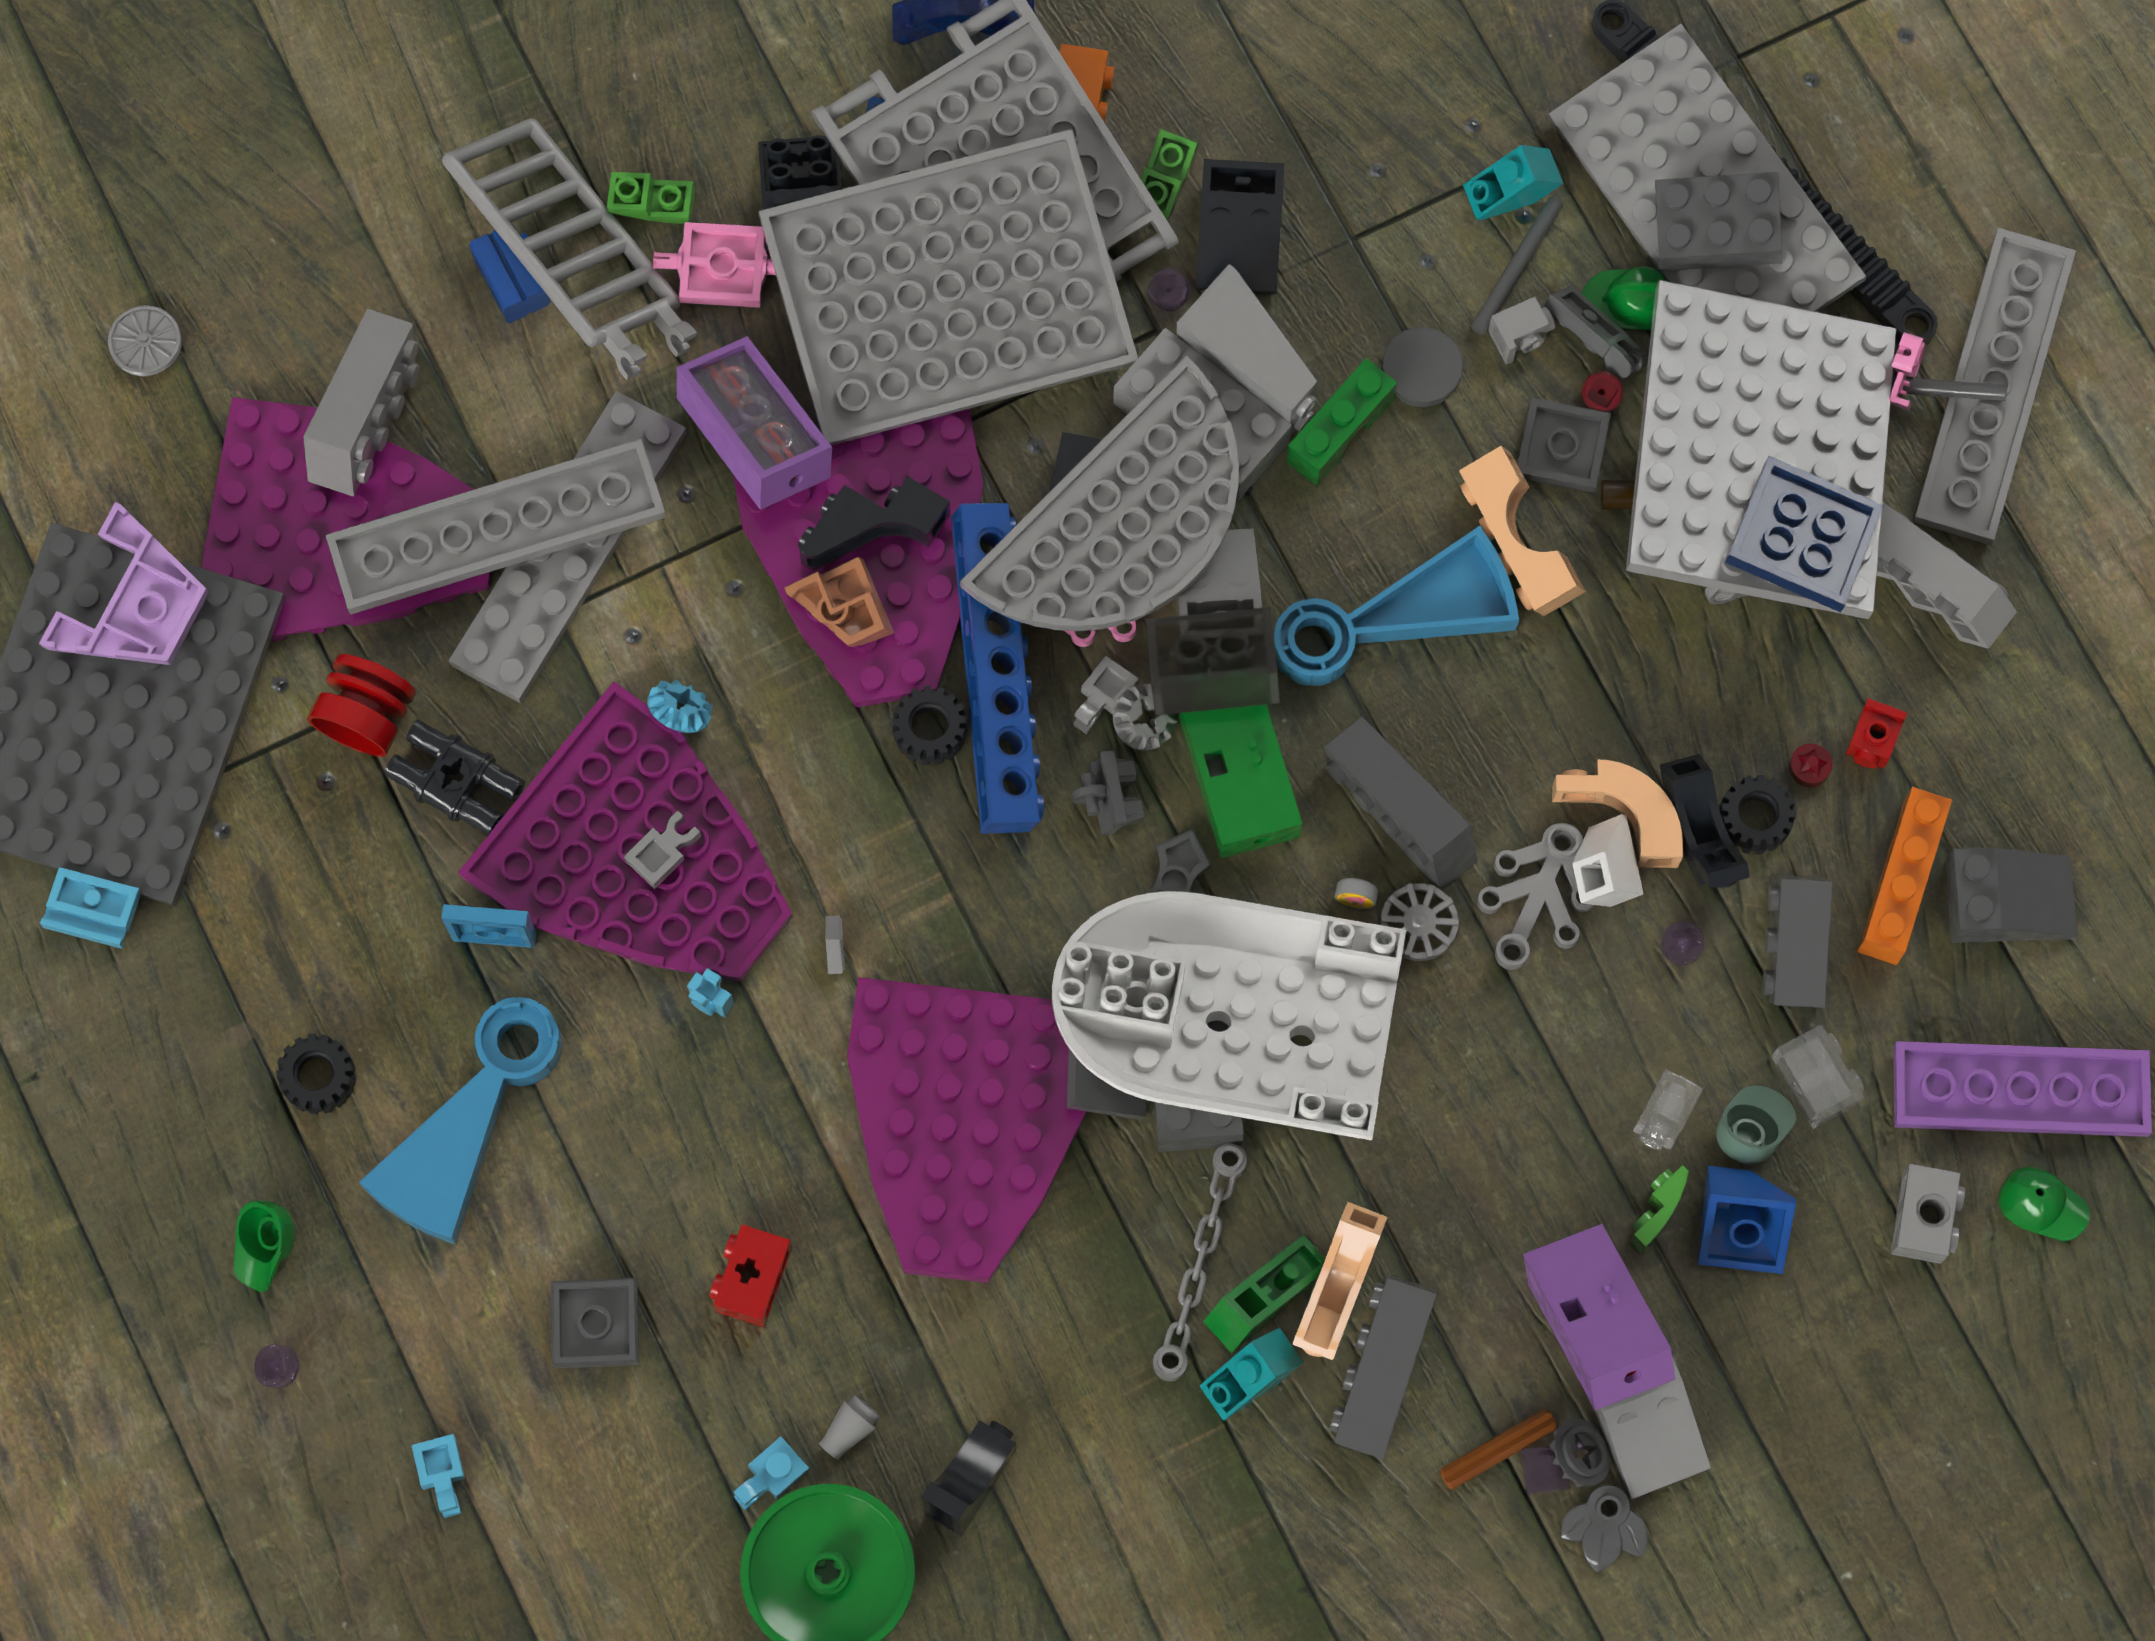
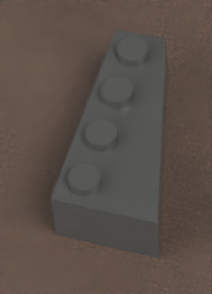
M1389 1273L1385 1284L1376 1282L1369 1303V1307L1376 1309L1371 1326L1364 1323L1362 1325L1355 1348L1363 1350L1358 1367L1349 1365L1342 1387L1343 1390L1350 1392L1345 1408L1336 1406L1329 1427L1330 1431L1337 1433L1334 1440L1335 1444L1384 1459L1437 1295V1289Z

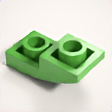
M1160 129L1147 167H1144L1140 179L1164 217L1169 219L1200 143Z
M611 172L607 210L617 215L648 221L675 224L692 223L696 187L693 181L654 180L651 173Z
M1683 1165L1674 1174L1669 1169L1665 1170L1650 1185L1654 1192L1649 1198L1648 1203L1657 1213L1654 1214L1649 1209L1632 1225L1636 1233L1629 1242L1640 1254L1660 1234L1682 1196L1689 1172Z

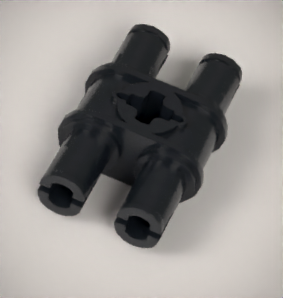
M419 719L411 726L406 740L436 757L432 768L425 771L395 754L388 762L384 771L385 776L414 792L417 802H425L448 815L450 821L458 822L463 820L489 835L503 816L473 798L477 788L485 785L514 802L525 786L524 779L497 765L496 759L491 753L484 754L463 742L461 736L457 734L447 736ZM459 772L461 773L463 779L460 782L453 780L449 783L446 778L449 774L456 776Z

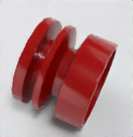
M339 654L332 665L336 672L329 673L325 679L327 685L339 695L325 692L318 694L307 720L316 730L344 746L368 755L384 757L388 754L398 733L397 727L386 717L404 718L408 712L404 704L411 703L417 692L408 681L381 664L350 654Z

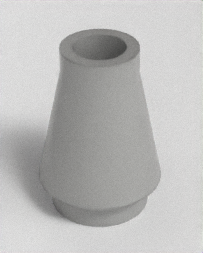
M854 1394L849 1401H843L819 1445L832 1457L839 1460L845 1452L877 1428L875 1423L881 1416L864 1400Z

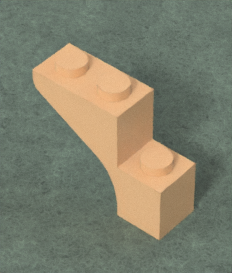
M1347 1202L1292 1345L1302 1348L1312 1356L1334 1359L1388 1217Z

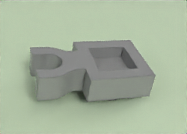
M679 811L670 817L664 833L660 834L652 828L624 856L625 862L654 889L684 861V857L679 850L694 844L701 837L700 831L695 826L685 835H680L676 832L677 827L685 821L684 816Z

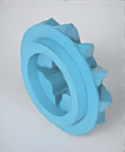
M677 679L671 684L661 680L657 687H652L647 699L651 714L660 723L670 729L684 733H694L705 729L711 720L713 707L709 702L705 701V693L695 692L692 685L688 687L683 686ZM678 702L685 705L680 710L676 709Z

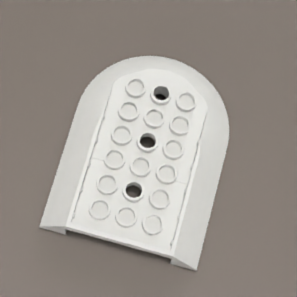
M1165 891L1133 896L1116 902L1094 914L1074 932L1064 946L1055 967L1052 983L1054 1017L1065 1043L1075 1057L1098 1078L1127 1094L1163 1104L1372 1140L1406 930L1199 893ZM1219 1020L1226 1023L1229 1028L1225 1031L1217 1032L1210 1029L1207 1024L1211 1021ZM1296 1035H1304L1312 1041V1044L1298 1046L1291 1041V1038Z

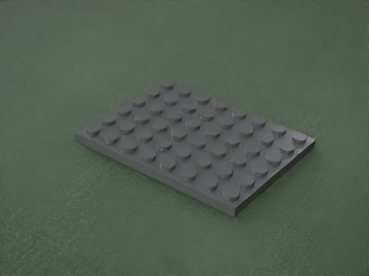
M51 522L0 660V852L57 870L61 867L140 889L139 894L141 896L176 907L286 596L284 593L180 562L210 593L171 665L47 650L39 642L56 611L89 627L96 628L135 555L101 539L99 536Z

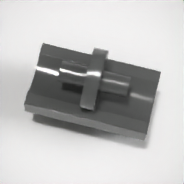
M1102 751L1100 753L1101 758L1088 765L1090 773L1081 775L1083 787L1072 792L1074 803L1086 804L1088 816L1098 815L1101 836L1113 835L1122 826L1137 823L1144 816L1142 801L1139 797L1123 798L1121 786H1131L1136 781L1134 761L1116 759L1114 751Z

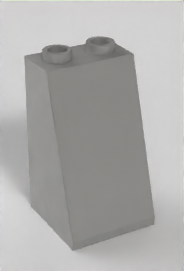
M1229 264L1179 319L1176 336L1292 424V436L1296 430L1300 432L1315 415L1313 408L1317 402V398H1315L1317 380L1238 271Z

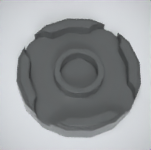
M1425 327L1404 330L1393 338L1384 352L1382 371L1398 382L1395 395L1400 398V401L1410 406L1429 407L1445 401L1458 387L1463 368L1460 350L1453 340L1437 329Z

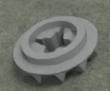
M1151 684L1132 686L1125 690L1115 703L1113 710L1115 730L1120 739L1134 749L1145 751L1159 748L1172 737L1173 726L1178 722L1174 718L1173 708L1175 704L1169 701L1165 695V690L1157 689L1151 686ZM1142 705L1146 711L1157 710L1158 714H1155V717L1150 720V728L1147 723L1133 724V721L1143 714Z

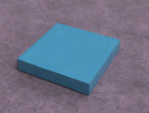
M443 904L442 921L454 942L526 948L535 947L537 932L528 911Z

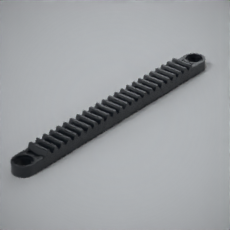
M1606 0L1595 9L1591 25L1592 31L1596 38L1621 63H1624L1660 38L1652 25L1648 26L1622 1ZM1607 14H1615L1622 19L1623 26L1617 30H1610L1604 27L1601 19ZM1784 157L1780 158L1866 275V280L1849 292L1883 326L1896 328L1895 338L1899 342L1904 332L1909 333L1905 327L1906 320L1919 318L1924 321L1927 327L1926 333L1915 336L1924 338L1923 342L1928 345L1933 339L1938 325L1934 312L1911 290L1910 283L1907 280L1902 281L1898 271L1890 269L1887 260L1879 258L1876 249L1868 247L1865 238L1862 235L1857 236L1854 227L1851 224L1846 225L1842 215L1834 213L1831 204L1823 202L1820 193L1812 191L1809 182L1801 180L1798 171L1791 169Z

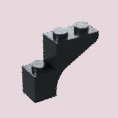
M907 477L901 487L895 485L884 502L886 509L843 485L837 495L834 493L830 494L824 502L820 514L823 516L815 528L809 526L802 534L798 542L801 564L809 569L817 570L885 536L907 537L929 548L950 517V501L910 477Z

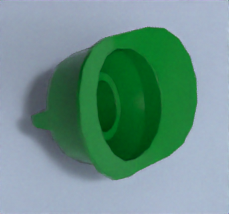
M1646 266L1633 267L1632 269L1608 270L1590 278L1583 288L1582 295L1622 330H1651L1655 290L1659 281H1666V279L1656 269Z

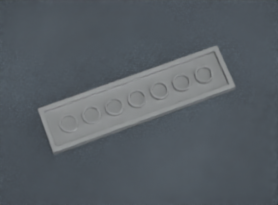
M2002 228L1997 229L1953 381L2007 384L2006 400L1948 397L1912 522L1988 545H1992L1994 542L2076 250Z
M615 391L574 459L642 439L655 482L657 483L687 435L686 427ZM628 530L507 566L450 657V666L521 704Z
M638 439L326 535V539L345 602L351 615L664 519L666 514L642 439Z

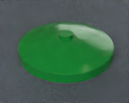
M811 1485L797 1489L778 1499L756 1521L748 1535L742 1553L740 1565L741 1588L751 1616L761 1631L771 1641H883L901 1622L911 1602L915 1585L914 1554L903 1525L896 1515L879 1499L865 1491L846 1485Z

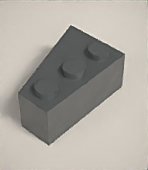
M1771 874V885L1768 890L1770 928L1767 927L1765 935V951L1770 953L1769 970L1765 969L1763 973V994L1769 995V1002L1773 1005L1825 1008L1833 881L1816 876Z

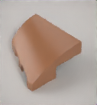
M860 557L824 574L816 572L785 587L787 595L799 602L820 623L825 624L849 647L867 644L894 633L864 559Z

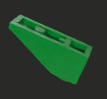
M1302 1235L1222 1297L1203 1322L1226 1348L1233 1353L1261 1331L1318 1280L1326 1258L1305 1235Z

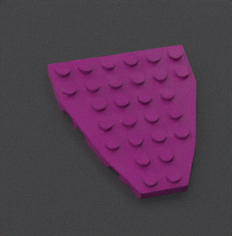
M232 397L201 568L284 593L286 599L271 639L272 642L285 640L287 635L311 631L312 634L325 632V628L349 624L350 627L401 618L416 613L415 609L438 601L440 604L455 600L461 594H474L490 588L492 571L350 615L326 535L474 489L426 458L389 441L386 442L381 452L376 450L372 458L373 469L370 478L366 484L360 483L354 497L308 482L303 436L317 409L311 406Z
M970 409L831 445V478L761 510L733 474L742 530L747 539L752 543L762 566L768 572L802 638L821 658L831 676L844 688L845 694L854 706L862 707L898 701L904 695L907 697L911 695V690L918 688V691L924 690V686H931L932 690H937L941 684L945 664L949 659L958 623L961 621L951 515L960 504L981 503L983 495V480ZM907 477H910L950 501V517L929 548L907 537L885 536L858 548L820 569L812 570L801 564L798 542L802 534L809 526L815 528L823 516L820 514L824 502L830 494L834 493L837 495L843 485L886 509L884 502L889 492L895 485L901 487ZM860 557L864 559L894 633L867 644L849 647L831 629L813 617L799 602L787 595L785 587L816 572L824 574Z
M614 681L458 871L459 876L502 909L528 911L535 929L648 966L693 974L697 972L700 975H703L708 968L721 976L722 979L738 982L743 981L793 918L792 912L784 896H782L752 832L724 792L714 782L703 762L698 759L687 743L682 732L670 729L660 723L651 714L645 703ZM679 811L684 816L685 821L677 827L676 832L680 835H685L695 826L700 831L701 837L694 844L679 850L684 857V861L654 889L625 862L624 856L652 828L660 834L664 833L670 817Z
M858 977L847 1062L872 1186L877 1200H879L889 1234L894 1242L904 1273L989 1283L1000 1268V1263L1006 1254L1010 1253L1018 1242L1019 1236L1031 1218L1035 1217L1042 1207L1087 1112L1067 1108L1069 1047L1057 1026L1052 999Z

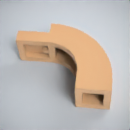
M1600 759L1597 760L1593 775H1587V771L1579 769L1566 770L1562 772V775H1556L1552 785V802L1600 803L1616 809L1623 815H1627V820L1635 834L1636 861L1639 868L1679 867L1683 858V839L1680 821L1669 797L1649 776L1626 764Z

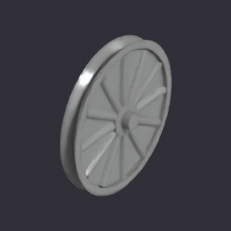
M149 305L133 307L123 312L114 321L108 334V348L113 360L122 370L136 376H151L166 370L177 359L182 346L181 331L175 319L165 310Z

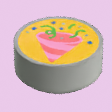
M1345 878L1337 882L1334 898L1338 903L1347 907L1371 909L1376 905L1378 889L1368 881L1357 878Z

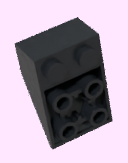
M816 135L807 138L774 139L758 142L763 210L842 189L840 157L826 136ZM766 242L767 255H770L769 249H768V246H767V242Z
M1204 159L1196 290H1206L1230 264L1238 271L1253 293L1276 294L1284 163Z

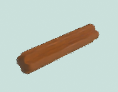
M1543 1409L1444 1466L1440 1470V1476L1444 1484L1450 1490H1453L1550 1434L1557 1428L1553 1415L1549 1410Z

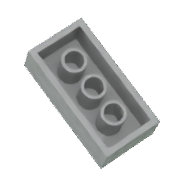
M370 309L366 310L303 436L308 482L354 497L360 483L366 484L373 469L372 458L376 450L381 452L384 449L389 435L388 426L392 419L397 420L404 405L403 395L407 387H414L419 375L420 366L415 363L418 342L414 341L413 323Z
M1165 327L1114 385L1113 404L1128 415L1188 356L1215 388L1227 418L1231 421L1238 450L1239 486L1236 499L1239 501L1248 488L1257 481L1290 443L1292 424Z

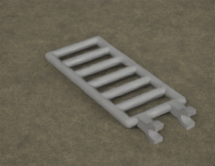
M536 119L524 120L450 151L443 156L442 163L586 345L596 347L603 343L616 359L618 370L626 380L639 375L641 369L637 364L645 361L647 358V354L636 344H632L624 334L637 327L653 321L664 334L667 345L675 357L689 351L690 346L686 341L695 338L697 332L688 322L681 321L674 312L681 305L679 296L657 269H653L651 261L614 215L608 212L606 205ZM528 136L532 138L542 151L539 154L477 180L463 165L466 162ZM552 165L565 180L563 183L500 210L487 195L488 192ZM576 194L589 209L585 213L525 239H522L510 224ZM598 224H601L613 239L548 269L534 254L538 250ZM622 253L626 255L637 269L572 299L569 298L558 284L559 281ZM645 283H648L660 298V300L596 329L593 328L581 313Z

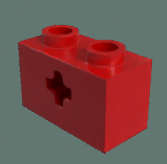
M741 1224L738 1235L731 1233L723 1256L729 1259L724 1275L717 1273L709 1295V1298L715 1300L713 1304L715 1311L765 1328L792 1251L791 1241ZM750 1265L754 1266L759 1277L758 1279L750 1278L748 1284H745L740 1271L747 1272Z

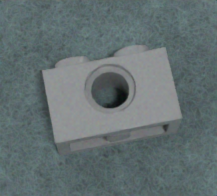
M1914 1164L1907 1166L1902 1173L1890 1254L1941 1264L1949 1256V1253H1955L1959 1238V1228L1953 1227L1955 1211L1961 1212L1965 1197V1187L1959 1186L1960 1173ZM1927 1205L1935 1208L1939 1214V1223L1930 1224L1924 1221L1920 1215V1207Z

